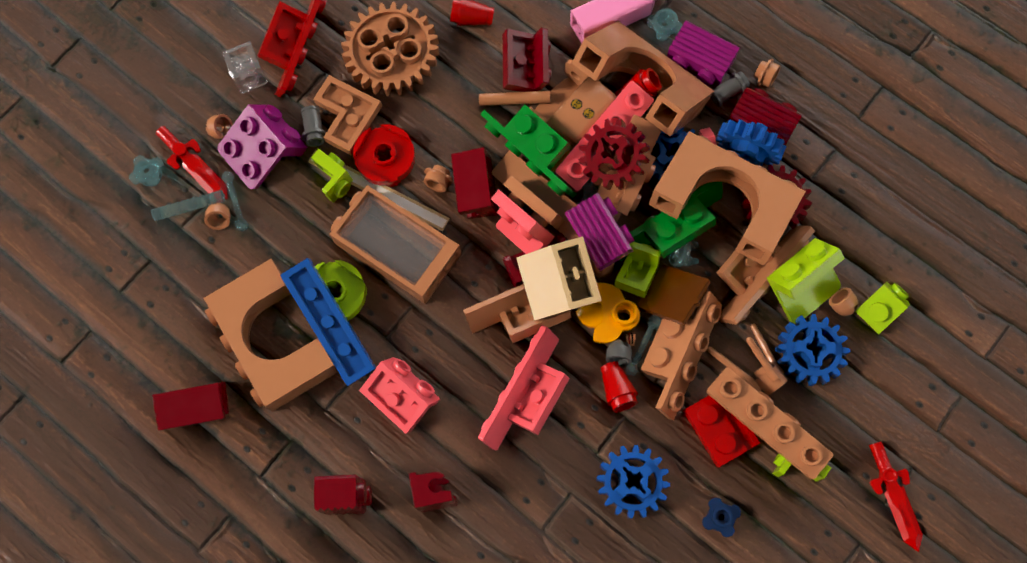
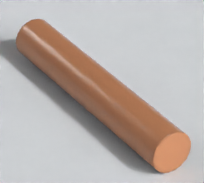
M550 91L479 94L480 106L551 103Z

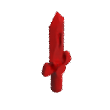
M165 126L158 128L156 135L174 153L167 159V164L179 170L181 166L177 163V160H182V167L211 197L228 200L225 182L197 154H191L188 151L192 149L196 153L201 152V148L196 140L191 139L186 144H183Z
M882 441L873 443L869 447L878 466L879 477L870 480L869 483L878 495L883 493L881 485L882 482L885 483L886 491L884 494L901 537L906 544L919 552L923 533L904 486H900L897 482L899 477L903 485H909V472L907 469L894 470Z

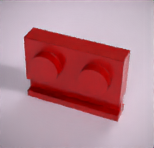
M707 396L683 410L717 468L760 444L753 431L711 396Z

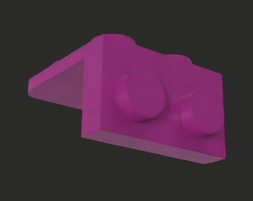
M248 104L218 144L217 150L249 189H257L283 156H302L308 147L300 139L301 136L298 131L284 121L282 113L276 107L269 104Z

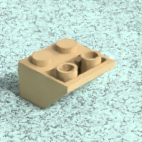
M583 236L550 245L516 258L534 321L602 301Z

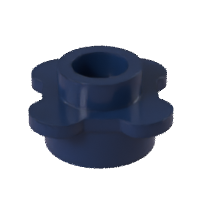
M720 498L711 499L708 503L710 509L706 517L702 519L703 527L707 530L713 529L721 532L723 537L732 536L735 533L734 523L741 516L740 508L737 505L729 506L724 504ZM720 514H723L725 517L723 521L718 518Z

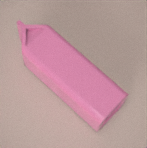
M592 0L570 10V24L582 44L586 37L617 21L628 26L651 15L657 0Z

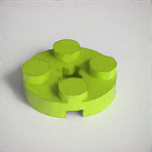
M342 260L317 264L315 267L327 287L335 288L338 285L341 286L340 297H334L347 320H351L362 309L367 295V288L360 272L353 265Z

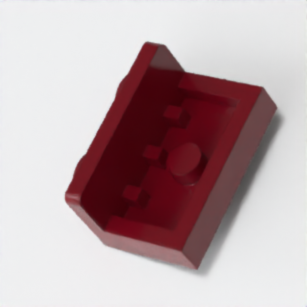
M541 27L535 34L506 29L502 34L503 89L517 92L541 91L548 85L551 79V68L549 67L548 59L551 42L548 40V29Z

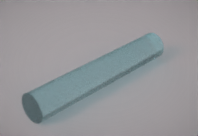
M222 190L151 209V215L154 221L208 207L211 204L225 202V195Z

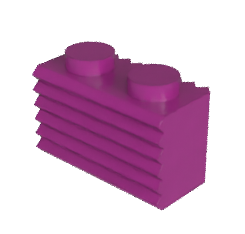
M686 20L670 45L667 57L689 73L697 76V79L704 84L717 87L723 82L736 60L740 47Z
M596 193L576 207L566 211L565 215L578 237L583 236L588 254L597 269L601 271L633 252L630 244L635 240L625 224L619 227L613 216L617 215L618 212L610 198L607 197L603 200L599 193Z

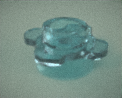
M670 8L659 10L655 16L651 15L647 20V25L654 29L656 38L660 41L667 40L668 36L673 33L678 34L683 26L678 21L677 14Z
M142 155L134 158L133 164L135 166L133 173L129 175L130 181L135 185L142 183L145 186H156L162 177L161 168L164 165L163 161L158 157L147 159Z

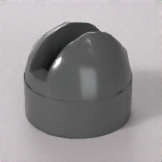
M622 340L612 341L606 351V362L618 361L620 366L630 365L632 363L631 346Z

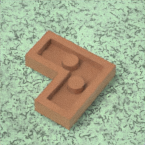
M328 75L313 99L316 105L337 115L323 137L325 142L351 156L356 140L370 127L382 108L380 100Z

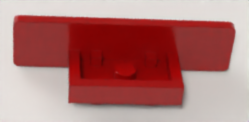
M311 0L307 13L281 1L277 4L257 57L285 69L277 87L276 96L281 97L286 90L292 91L298 75L294 74L297 64L301 66L306 57L308 49L304 48V44L307 38L312 39L318 23L314 22L316 13H322L327 0Z

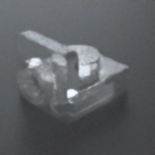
M250 41L222 52L228 71L241 94L267 84V78Z

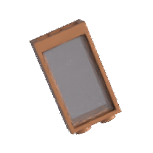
M366 185L362 192L358 191L352 197L349 204L350 208L343 216L337 217L333 222L329 235L337 246L426 304L462 255L460 245Z

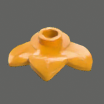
M600 282L597 283L602 301L580 307L576 311V316L583 325L594 328V342L611 343L617 340L623 331L632 330L637 326L640 319V311L635 303L625 300L619 288ZM624 312L630 318L628 320H621L618 314Z

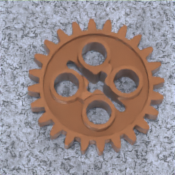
M392 2L390 9H386L383 3H380L379 11H375L371 6L368 7L370 14L368 16L359 12L360 22L350 21L352 31H344L347 41L341 42L344 51L342 58L344 63H346L347 72L352 73L354 82L356 83L361 80L364 90L372 85L374 94H377L381 88H384L386 96L390 95L391 89H396L398 95H401L402 87L405 86L412 92V83L414 81L423 85L422 74L431 77L432 73L429 66H437V60L434 56L440 54L439 47L436 46L439 44L438 36L435 35L434 25H428V17L426 15L420 17L417 8L409 13L407 4H404L399 10L395 2ZM397 28H402V29H403V30H402L401 32H399V33H393V32H392L393 30H395V29H397ZM369 41H377L373 45H365ZM409 52L417 53L413 57H405ZM381 65H390L385 70H378V67Z

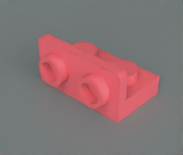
M499 189L491 198L500 207L497 213L501 216V219L496 223V228L525 254L547 247L555 238V236Z
M395 357L381 361L359 390L405 434L411 432L428 409L436 405L440 400L434 393V388L428 382L418 379L411 372L410 366L405 361Z

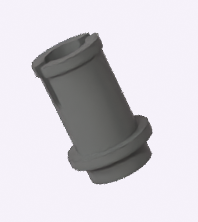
M741 71L738 73L732 72L729 79L713 89L714 93L710 98L716 106L721 107L739 93L743 94L746 87H750L749 80Z
M314 105L301 109L304 126L302 139L310 147L324 144L323 137L326 134V131L322 129L320 108Z

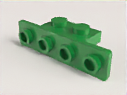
M525 104L505 127L487 111L483 110L480 115L488 121L484 127L497 138L502 134L508 140L505 146L517 157L524 154L529 159L526 165L536 175L540 177L544 173L551 180L547 185L559 196L566 193L574 198L577 195L574 190L551 170L571 148V145Z
M709 182L698 187L692 193L678 219L664 212L650 216L644 224L630 231L635 240L634 242L652 244L656 250L661 252V256L665 258L715 226L716 218L707 207L723 197L722 182ZM627 255L621 258L619 261L623 262L626 259Z

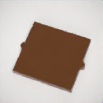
M662 264L645 298H641L637 307L641 311L685 326L695 308L701 305L700 300L711 282L707 278Z

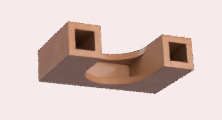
M619 21L586 37L572 61L574 66L594 81L601 79L611 72L618 71L635 75L640 69H653L661 81L662 88L657 92L659 96L645 119L670 137L697 117L714 93L713 89Z
M689 131L655 187L649 205L678 219L692 193L701 185L718 181L737 187L748 198L752 217L735 251L764 266L775 250L806 191L797 187L792 181L783 180L768 172L766 168L754 165L739 157L737 153L725 150L711 143L708 138Z
M269 259L204 297V300L209 307L205 310L208 319L213 326L219 325L223 332V335L220 336L222 344L229 353L234 351L239 360L235 363L236 369L244 380L249 378L254 389L250 390L253 399L259 407L264 405L273 412L338 373L318 338L281 359L267 360L257 357L250 345V330L254 320L262 311L291 295L280 276L282 272L272 259Z

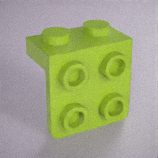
M814 238L767 277L790 322L796 324V319L799 316L806 318L840 289L841 283L833 269L845 259L840 248Z

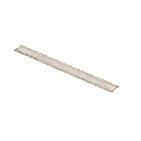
M310 158L308 163L317 167L314 161ZM347 165L343 166L353 179L351 185L361 190L366 185L370 186L423 222L443 232L450 218L386 185L372 184L365 180L357 170Z

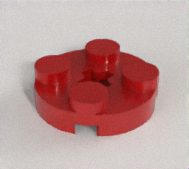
M383 124L379 128L365 130L358 137L353 148V156L358 171L365 180L375 185L397 186L401 180L410 174L415 164V148L409 135L395 125ZM390 149L391 158L380 161L377 153Z

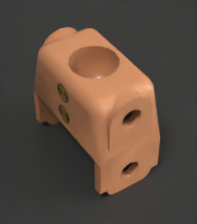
M571 59L565 64V74L568 78L564 79L550 91L551 103H539L536 109H533L531 106L529 107L571 145L570 152L617 97L599 80L594 81L574 66Z

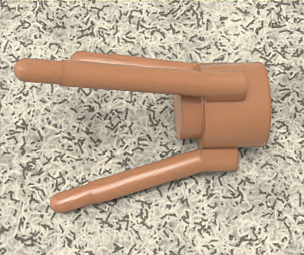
M754 323L750 327L762 351L751 337H748L746 342L762 365V367L754 372L757 379H753L710 346L707 348L708 353L719 362L733 370L757 391L763 390L768 396L788 381L783 375L784 371L776 362L763 335Z

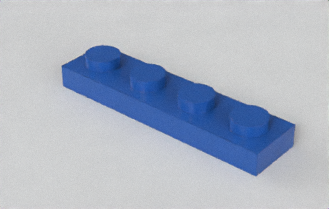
M306 258L280 275L345 384L350 386L376 369L375 364L311 259Z

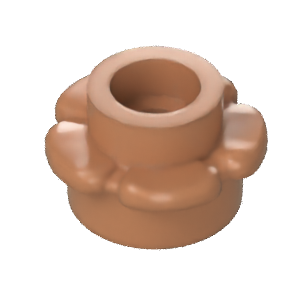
M770 59L768 62L762 61L754 75L758 79L757 85H764L770 88L779 74L781 65L774 63V59Z
M434 165L433 168L428 167L424 171L426 176L423 182L434 191L445 192L447 187L453 183L450 171L443 166Z

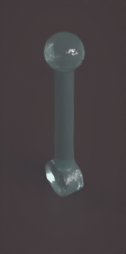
M226 171L222 175V180L227 183L236 214L235 227L241 232L246 231L249 224L243 219L233 185L234 175L232 172Z
M653 315L648 319L647 324L649 327L632 363L628 364L625 368L629 376H634L638 373L637 365L654 329H657L661 324V319L658 316Z

